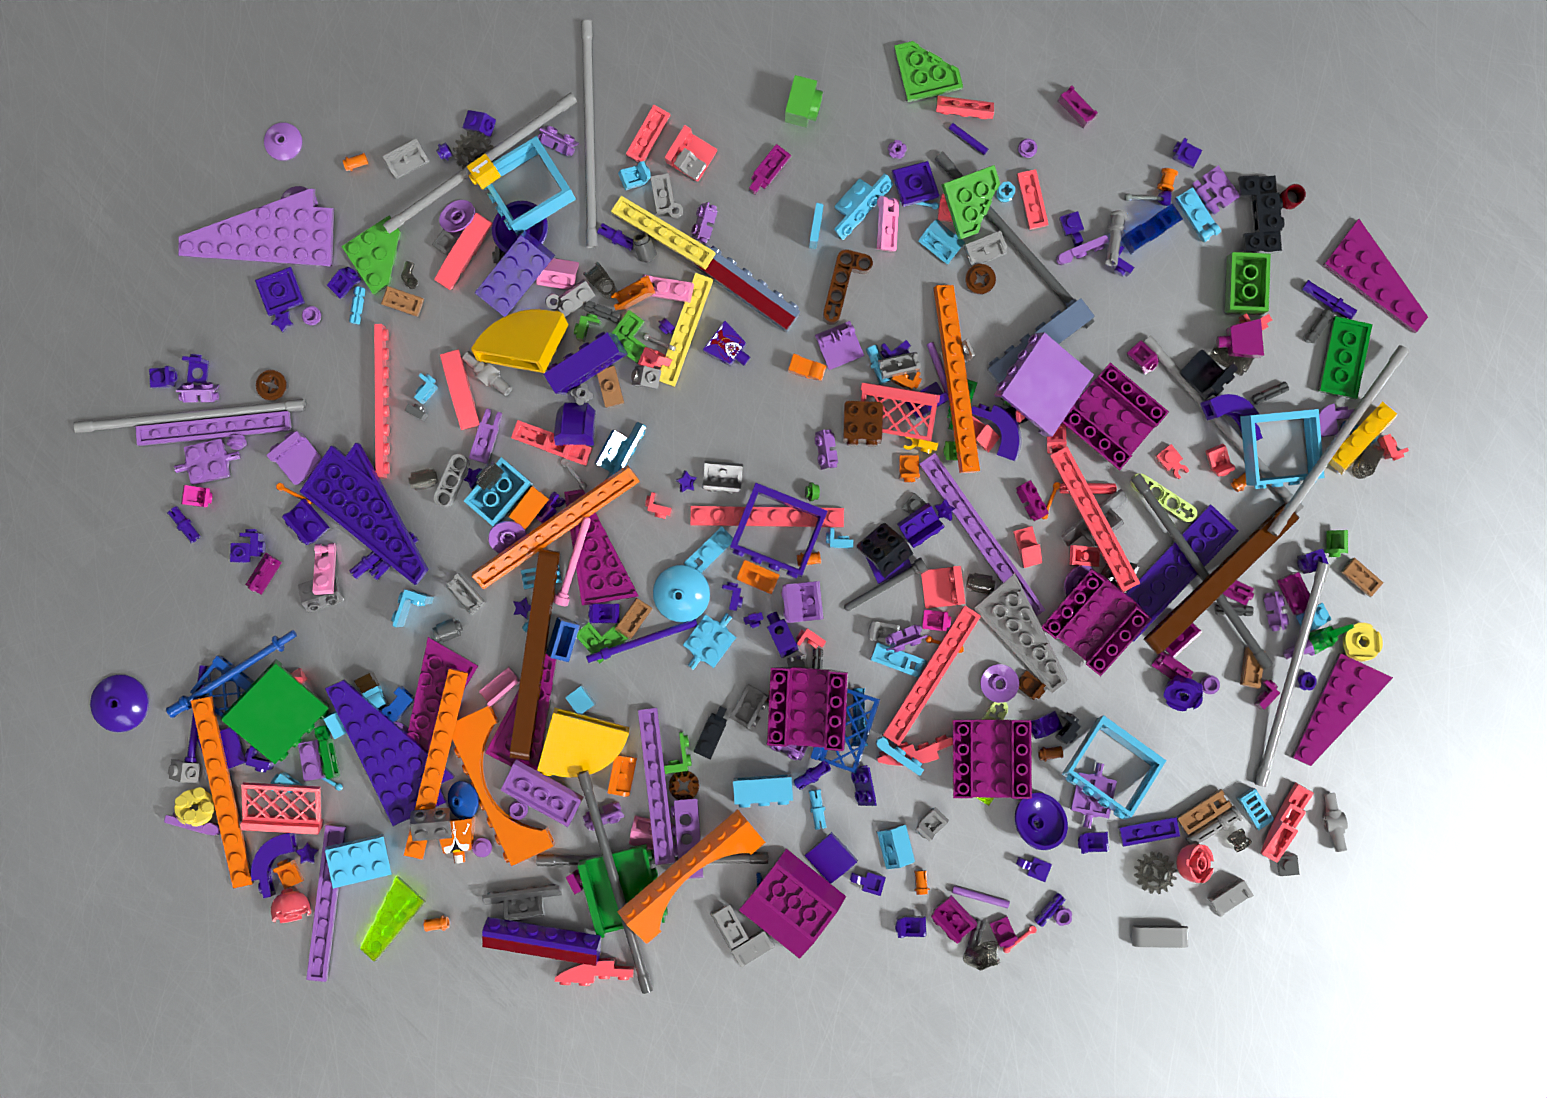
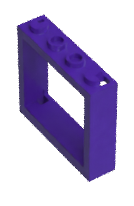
M755 483L730 549L737 556L743 557L747 555L755 563L761 564L765 562L769 564L768 568L775 571L785 570L787 571L786 575L797 579L798 576L802 577L828 511ZM758 494L819 518L799 569L738 545Z

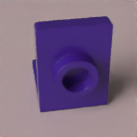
M190 354V357L182 356V360L189 363L187 382H207L209 361L203 359L202 355ZM196 368H200L203 371V376L200 379L193 377V370Z

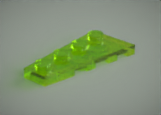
M399 876L395 877L394 884L388 892L386 900L360 948L374 962L380 958L426 902Z

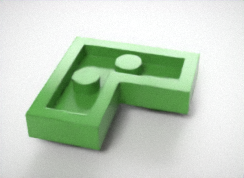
M628 310L612 334L617 335L628 353L626 356L638 364L644 348L647 346L634 336L645 321Z
M588 622L578 631L576 636L591 654L599 652L600 649L605 647L611 648L623 644L628 640L627 637L615 630L617 624L601 636L594 626ZM602 658V659L597 660V661H598L599 664H600V663H602L604 660H603V658Z

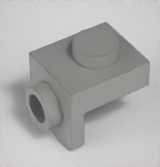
M686 148L678 154L674 163L682 172L695 180L699 178L706 167L705 162L698 159Z
M635 366L631 374L632 385L657 389L661 370L647 366Z
M872 621V625H870L868 630L869 640L886 643L885 638L888 637V634L900 631V626Z
M171 759V765L168 769L169 779L177 782L196 783L198 782L200 764Z
M934 807L920 820L916 830L921 837L926 838L930 842L935 834L948 823L949 819Z

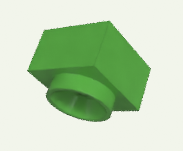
M794 76L785 110L786 123L807 128L809 120L816 122L823 96V91L817 90V80Z

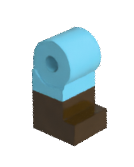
M374 672L354 680L363 696L378 709L387 705V700Z

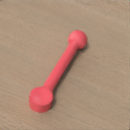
M1033 925L1030 926L1029 930L1022 936H1020L1018 940L1015 941V944L1013 946L1003 948V952L1009 953L1011 948L1017 945L1029 934L1036 933V927Z

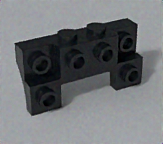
M1259 175L1239 176V197L1254 196L1252 198L1254 233L1243 234L1245 243L1244 253H1280L1282 251L1281 231L1284 228L1285 221L1284 217H1281L1283 200L1280 198L1279 193H1277L1276 175L1260 177Z

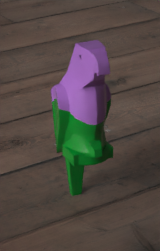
M1353 623L1335 629L1329 626L1310 632L1303 655L1309 654L1313 656L1333 646L1339 640L1337 636L1354 628ZM1295 645L1284 650L1283 654L1286 660L1292 658Z

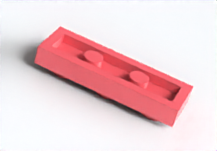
M937 96L936 112L945 115L957 114L962 117L972 116L980 119H993L994 103Z
M653 105L630 145L626 156L637 162H645L669 120L670 113Z
M1036 169L1017 173L1029 230L1048 226Z

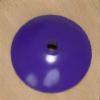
M521 200L511 202L505 206L515 220L537 205ZM497 213L492 224V236L499 249L507 253L521 233L516 235L513 229L509 231L504 223L505 215L501 217ZM547 218L526 230L541 244L544 243L548 233Z
M112 675L103 679L95 687L90 700L91 712L96 722L104 729L112 732L129 731L141 724L146 717L149 708V697L145 687L137 679L128 675ZM114 700L117 701V707L113 706Z
M1032 793V799H1022L1016 807V829L1029 846L1038 850H1051L1064 841L1068 830V821L1064 809L1056 799L1044 793Z

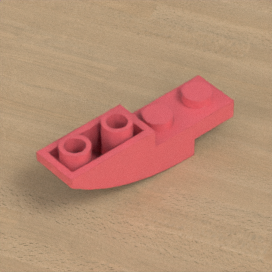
M944 734L936 737V741L931 744L927 741L917 745L918 749L916 750L913 744H908L907 741L901 743L898 747L906 752L904 756L911 760L914 757L923 764L940 759L937 751L953 745V739L951 736L947 737ZM884 751L879 752L880 756L876 757L879 763L904 766Z
M616 957L599 958L596 966L577 963L564 969L556 975L555 982H559L560 985H571V982L579 983V986H590V983H594L595 976H598L599 979H610L611 976L618 977V980H629V977L633 978L634 966L615 965Z

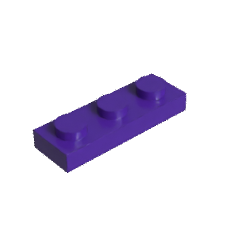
M1177 817L1119 827L1123 847L1180 837Z

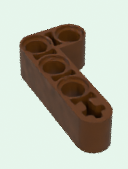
M851 250L839 252L823 312V319L827 324L834 325L840 319L851 272L865 275L871 271L873 260L869 255ZM842 256H848L851 259V262L848 264H844L841 262L840 258ZM865 260L869 263V267L863 269L859 266V262ZM838 274H843L846 277V280L844 282H838L836 280V276ZM838 292L842 298L839 301H835L831 298V294ZM832 306H835V316L833 319H830L828 314H830Z

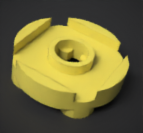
M1368 623L1354 624V628L1343 635V647L1347 657L1360 662H1366L1375 658L1383 647V640L1379 631H1376L1372 628L1374 626ZM1360 637L1363 638V641L1367 642L1363 647L1359 644Z
M198 787L185 791L175 799L174 809L179 822L184 825L186 823L197 827L207 823L212 818L215 806L212 795L203 788ZM192 805H199L198 810L196 811L194 809L190 810L189 808H191Z

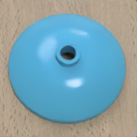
M675 565L664 570L656 579L653 587V599L657 609L666 618L675 622H688L698 618L706 610L710 600V588L704 575L697 569L688 565ZM677 592L682 594L681 599L676 597Z

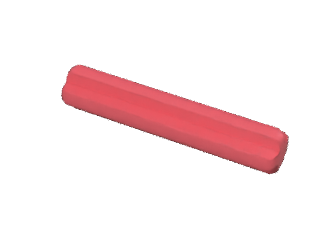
M1061 483L1060 493L1069 494L1065 484ZM1087 483L1093 494H1113L1117 491L1115 483Z

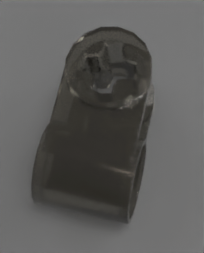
M596 262L595 266L588 272L583 273L590 284L604 298L611 299V295L617 292L613 280L599 262ZM605 285H612V290L610 292H603V287Z
M1370 443L1359 455L1352 467L1354 477L1364 479L1367 476H1371L1384 454V449Z
M986 941L967 949L963 955L964 963L980 971L998 965L1000 963L997 952L999 948L998 942Z

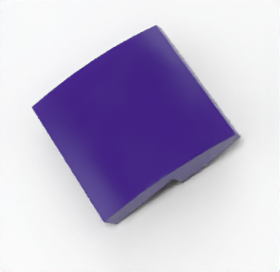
M832 832L804 855L830 884L858 862L857 858Z

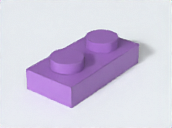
M318 740L298 744L304 782L325 778L322 772V757L318 752Z

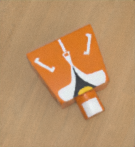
M475 817L450 820L452 838L439 839L443 853H453L455 864L466 862L465 851L473 849Z

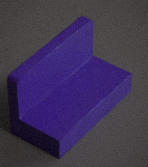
M937 382L919 391L940 395L937 407L949 400L947 393H943ZM905 402L910 412L914 410L910 402ZM924 405L919 410L924 416L931 411L932 406ZM917 412L912 414L915 420L920 418Z

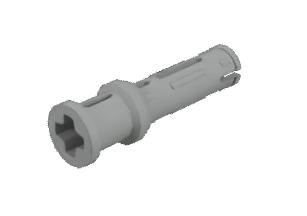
M1115 210L1110 214L1112 219L1111 225L1108 227L1110 239L1105 260L1108 266H1112L1113 261L1114 266L1118 264L1121 237L1126 230L1124 224L1128 215L1121 210Z
M1233 805L1230 810L1222 815H1218L1216 820L1186 837L1189 845L1199 844L1222 829L1228 830L1230 825L1238 820L1242 821L1243 818Z

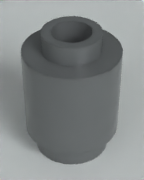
M639 233L633 237V246L638 259L645 263L654 260L657 252L651 237L647 233Z
M451 618L436 624V627L432 628L437 642H445L461 636L460 631H463L459 620L456 621L455 618Z

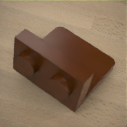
M846 401L844 404L843 443H847V446H858V443H862L868 447H876L878 444H881L883 404L881 402Z

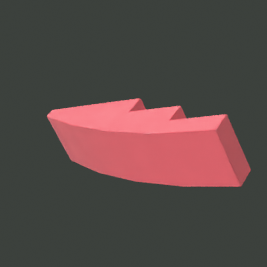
M475 213L472 222L464 229L434 280L449 290L453 289L460 274L468 266L472 256L476 255L493 223L479 213Z
M459 349L440 354L461 430L480 425L475 402L470 390V383Z
M517 420L511 436L512 439L584 466L587 465L593 449L586 445L555 446L554 433Z
M1295 782L1267 834L1261 850L1262 855L1275 862L1279 861L1298 833L1296 827L1305 815L1306 811L1304 808L1314 794L1311 790Z

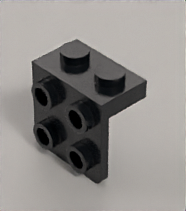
M1200 350L1180 371V375L1207 400L1212 395L1218 396L1224 390L1223 385L1225 383L1229 384L1235 378L1233 374L1238 370V367L1232 363L1223 370L1204 350Z
M882 523L857 544V549L874 563L878 572L884 578L913 555L907 541L886 523Z

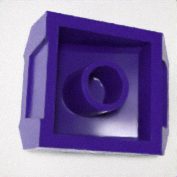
M564 403L557 410L554 429L555 446H594L596 410L589 403H584L583 405Z

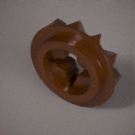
M976 264L967 271L965 282L968 289L974 294L983 295L990 292L995 286L996 275L988 265ZM976 274L980 277L987 275L983 280L984 284L981 282L974 284L977 280Z
M267 370L258 376L256 390L262 398L275 401L281 398L284 392L287 391V382L284 375L280 372ZM274 380V384L277 385L278 388H272L271 391H269L270 387H268L265 383H272V381Z
M690 771L676 772L670 778L669 791L677 800L693 799L699 791V780ZM678 779L683 783L690 780L687 786L690 792L685 789L677 791L681 786Z

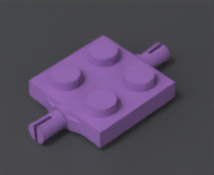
M217 439L184 447L185 463L174 465V470L176 473L187 471L190 484L196 485L230 477L229 461L240 459L241 457L239 456V451L227 453L224 440Z
M1096 762L1095 773L1085 774L1078 772L1081 777L1112 799L1114 798L1117 781L1102 775L1104 764ZM1075 785L1070 810L1086 815L1083 827L1091 828L1093 817L1109 819L1111 809L1101 806L1096 798L1084 794L1082 788Z

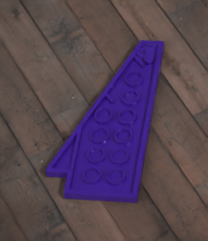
M355 443L347 455L337 447L330 446L299 492L411 583L418 585L429 569L361 444Z
M345 679L326 687V692L392 826L410 819L411 811L415 810L429 752ZM446 767L442 783L454 778V774ZM441 788L439 791L436 807L443 803H446V799L442 793Z

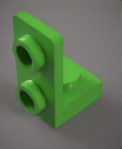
M684 731L679 732L683 762L680 763L679 759L668 761V764L664 765L665 774L688 771L689 766H692L691 755L686 752V747H689L688 735H684Z

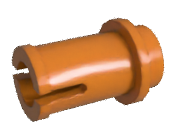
M365 153L350 158L345 157L346 159L342 160L346 171L350 170L351 172L354 168L368 165Z
M1245 472L1237 479L1234 478L1232 480L1231 486L1236 492L1243 491L1244 487L1247 486Z
M802 552L800 555H796L798 566H800L804 557ZM820 552L811 553L807 565L821 564Z
M927 870L914 871L916 889L914 891H916V895L928 894L930 888L927 887Z
M441 915L440 918L424 919L425 932L439 929L445 931L450 926L449 918Z

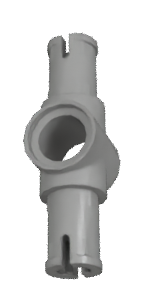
M470 351L464 354L462 360L474 370L475 376L486 386H493L504 396L511 392L512 387L501 378L500 372L493 365L477 361L474 354Z
M1335 793L1323 794L1327 810L1325 812L1326 815L1323 816L1324 828L1327 833L1329 832L1332 835L1335 852L1347 851L1344 838L1345 829L1348 828L1346 815L1338 809Z

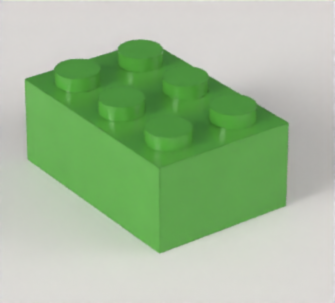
M1232 252L1227 256L1225 313L1263 315L1269 311L1271 254Z

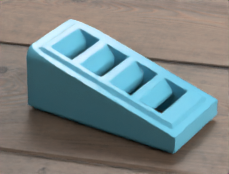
M1252 787L1237 797V800L1257 830L1262 829L1275 820L1255 788ZM1252 797L1255 798V800L1247 804L1246 801H1248ZM1258 803L1259 806L1251 811L1250 807ZM1262 809L1263 812L1255 817L1254 814ZM1265 815L1268 817L1261 823L1257 821Z

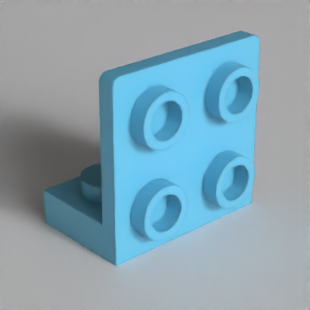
M404 589V592H401L398 597V603H400L398 610H395L392 615V626L404 627L411 604L417 606L432 604L434 597L415 590Z

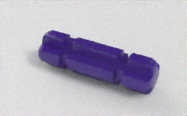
M1057 893L1053 897L1054 900L1050 901L1041 911L1042 914L1035 918L1034 921L1040 927H1043L1047 923L1046 920L1050 919L1059 909L1058 906L1065 902L1066 899L1060 893Z

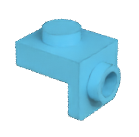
M644 161L639 162L637 166L622 169L618 172L625 190L643 186L651 178L650 169Z
M1323 602L1317 605L1310 631L1318 629L1332 620ZM1305 612L1296 616L1300 626Z

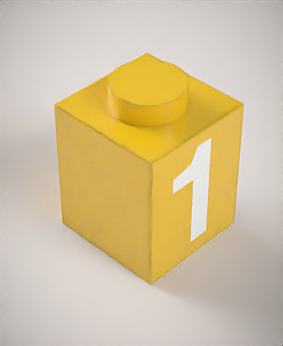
M486 154L466 166L471 173L468 177L474 185L478 183L481 189H484L501 177Z

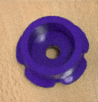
M446 142L443 144L439 143V148L436 150L442 160L446 159L449 161V158L453 156L451 149Z
M665 317L662 321H658L660 323L658 326L660 330L666 335L668 333L673 334L672 331L675 327Z
M1304 672L1303 675L1298 677L1299 687L1304 691L1313 690L1317 683L1316 677L1310 672Z

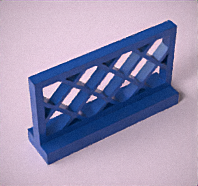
M216 656L212 661V665L192 688L190 693L193 694L201 685L212 682L211 673L215 668L223 675L234 668L235 665L223 656ZM240 672L222 684L223 694L213 695V690L209 692L213 703L214 697H224V708H217L214 705L215 712L220 717L223 714L221 710L226 711L229 708L227 695L237 694L238 699L254 682L244 672ZM233 681L236 684L237 692L227 693L226 682Z
M847 688V693L853 694L856 703L846 708L850 721L846 722V726L852 723L856 730V733L849 737L845 733V741L850 752L841 756L840 752L836 751L838 758L829 760L825 758L828 750H824V747H814L810 758L817 761L825 760L830 765L856 773L880 699ZM866 700L874 701L872 710L865 713L861 703ZM858 705L862 715L853 719L849 709ZM864 717L867 722L866 728L859 731L855 721ZM858 735L861 744L853 750L849 739ZM850 754L855 759L853 768L846 766L843 760L844 757Z

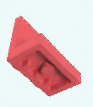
M684 125L667 152L665 161L682 172L674 163L678 154L684 148L688 149L698 159L706 163L705 169L699 178L695 180L699 182L716 155L717 149L693 135L691 128Z
M961 566L931 569L921 574L926 609L966 604Z

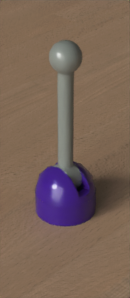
M1162 191L1158 196H1137L1127 193L1124 199L1126 201L1131 199L1157 200L1162 206H1170L1171 191Z

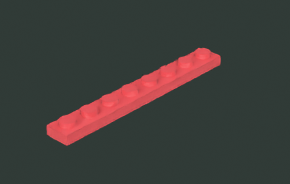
M374 324L375 472L379 479H387V474H390V463L387 462V455L390 454V445L387 443V436L390 435V427L387 424V417L390 415L387 398H389L390 392L389 386H386V379H389V368L386 367V360L389 359V349L386 348V341L389 340V331L383 324Z
M1068 446L1050 455L1054 466L1122 593L1140 584Z
M691 506L690 525L738 526L746 507ZM753 507L746 526L815 527L819 518L792 507ZM822 508L828 511L822 527H844V508Z
M963 606L882 736L898 746L901 744L981 615L967 606Z

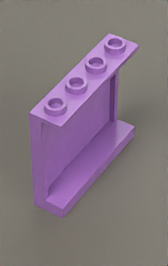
M1043 332L1035 333L1029 338V344L1018 354V360L1007 371L1008 375L997 385V391L994 396L1002 397L1039 428L1038 432L1042 436L1052 437L1094 374Z

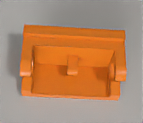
M647 275L620 291L613 293L611 298L618 300V303L614 305L615 310L628 309L656 292Z
M531 486L508 517L526 530L549 499Z
M744 560L737 580L772 595L780 575Z
M619 754L614 759L608 794L624 797L630 796L637 758Z

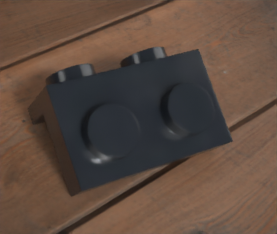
M1060 712L1058 715L1066 721V724L1057 733L1055 738L1064 744L1072 743L1078 736L1076 732L1081 727L1078 724L1079 719L1071 713Z

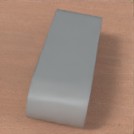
M461 454L453 455L444 471L434 494V501L438 506L446 508L453 504L465 478L470 463ZM462 458L464 465L461 468H456V460ZM450 476H455L456 483L453 486H449L447 482ZM446 493L448 495V501L442 504L440 502V496Z
M1133 925L1132 946L1188 947V927L1181 925Z

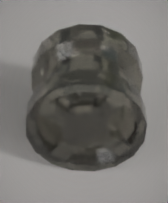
M1242 828L1236 830L1227 838L1228 842L1234 845L1235 852L1244 850L1252 843L1251 839L1245 836V831Z

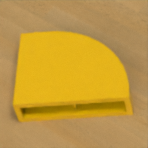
M530 309L515 312L497 320L485 329L477 338L471 350L477 361L545 373L568 327V323L564 314L559 311Z
M554 707L537 771L546 776L556 775L570 778L578 777L577 773L586 770L589 771V775L596 773L608 766L620 754L627 741L629 727Z

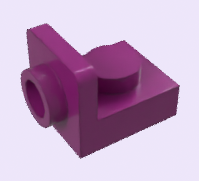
M1139 341L1127 352V356L1141 368L1142 373L1145 375L1149 371H1153L1159 363L1157 354L1142 341Z
M1262 679L1261 684L1267 691L1264 690L1257 696L1255 705L1259 709L1265 710L1280 692L1277 690L1278 686L1272 680Z
M578 869L569 873L566 879L575 895L583 890L581 877Z
M1007 915L989 923L1000 947H1011L1018 940Z

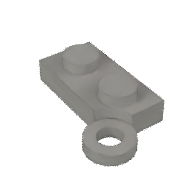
M669 173L651 176L657 215L669 213L674 219L680 218L683 215V207L678 203H674ZM673 208H678L679 213L673 214Z
M583 279L560 296L554 293L549 294L545 299V303L550 309L558 308L566 317L596 295ZM552 298L556 299L555 304H550Z

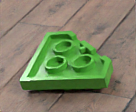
M914 41L894 45L907 102L963 89L960 72L957 67L951 66L943 61L942 58L921 48Z
M995 165L941 184L958 239H963L979 232L984 215L987 214L993 195L1000 185Z
M390 215L341 246L374 295L391 283L397 245L400 240L401 231L399 228L389 234L383 226L385 222L391 219Z

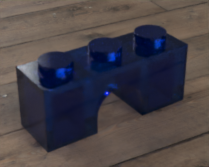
M1172 203L1142 225L1140 224L1121 238V241L1129 253L1133 254L1179 224L1183 218Z

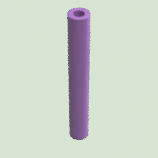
M934 342L928 343L927 347L944 393L946 392L948 395L946 374Z
M953 886L952 889L953 894L1007 909L1010 904L1008 900Z

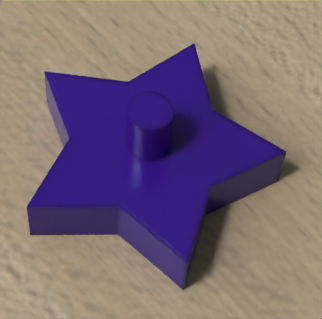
M289 311L283 314H275L276 319L271 323V325L278 326L282 333L287 326L294 325L289 319Z
M481 468L476 470L468 469V475L464 478V481L469 483L471 489H474L477 483L482 480Z
M684 470L682 477L676 479L680 484V492H684L687 489L694 491L693 483L697 477H691Z
M946 499L942 504L935 505L938 511V518L944 517L949 521L952 520V512L956 508L950 506Z
M527 597L521 602L513 601L516 607L513 615L521 614L527 619L528 612L531 610Z
M306 843L303 849L296 850L295 852L300 856V864L305 862L314 864V856L319 850L312 849Z

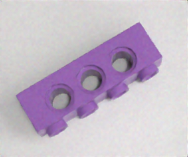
M698 799L675 800L674 806H671V816L675 817L676 825H672L673 837H677V844H674V856H678V860L701 841ZM682 816H690L691 822L688 825H682L680 823ZM686 834L692 836V842L688 845L682 843V837ZM703 868L699 869L688 879L704 878Z

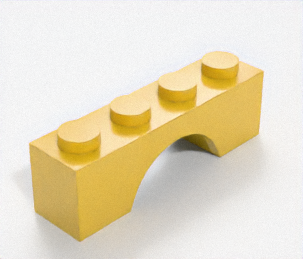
M1382 401L1342 443L1328 464L1342 475L1366 447L1394 421L1397 413Z

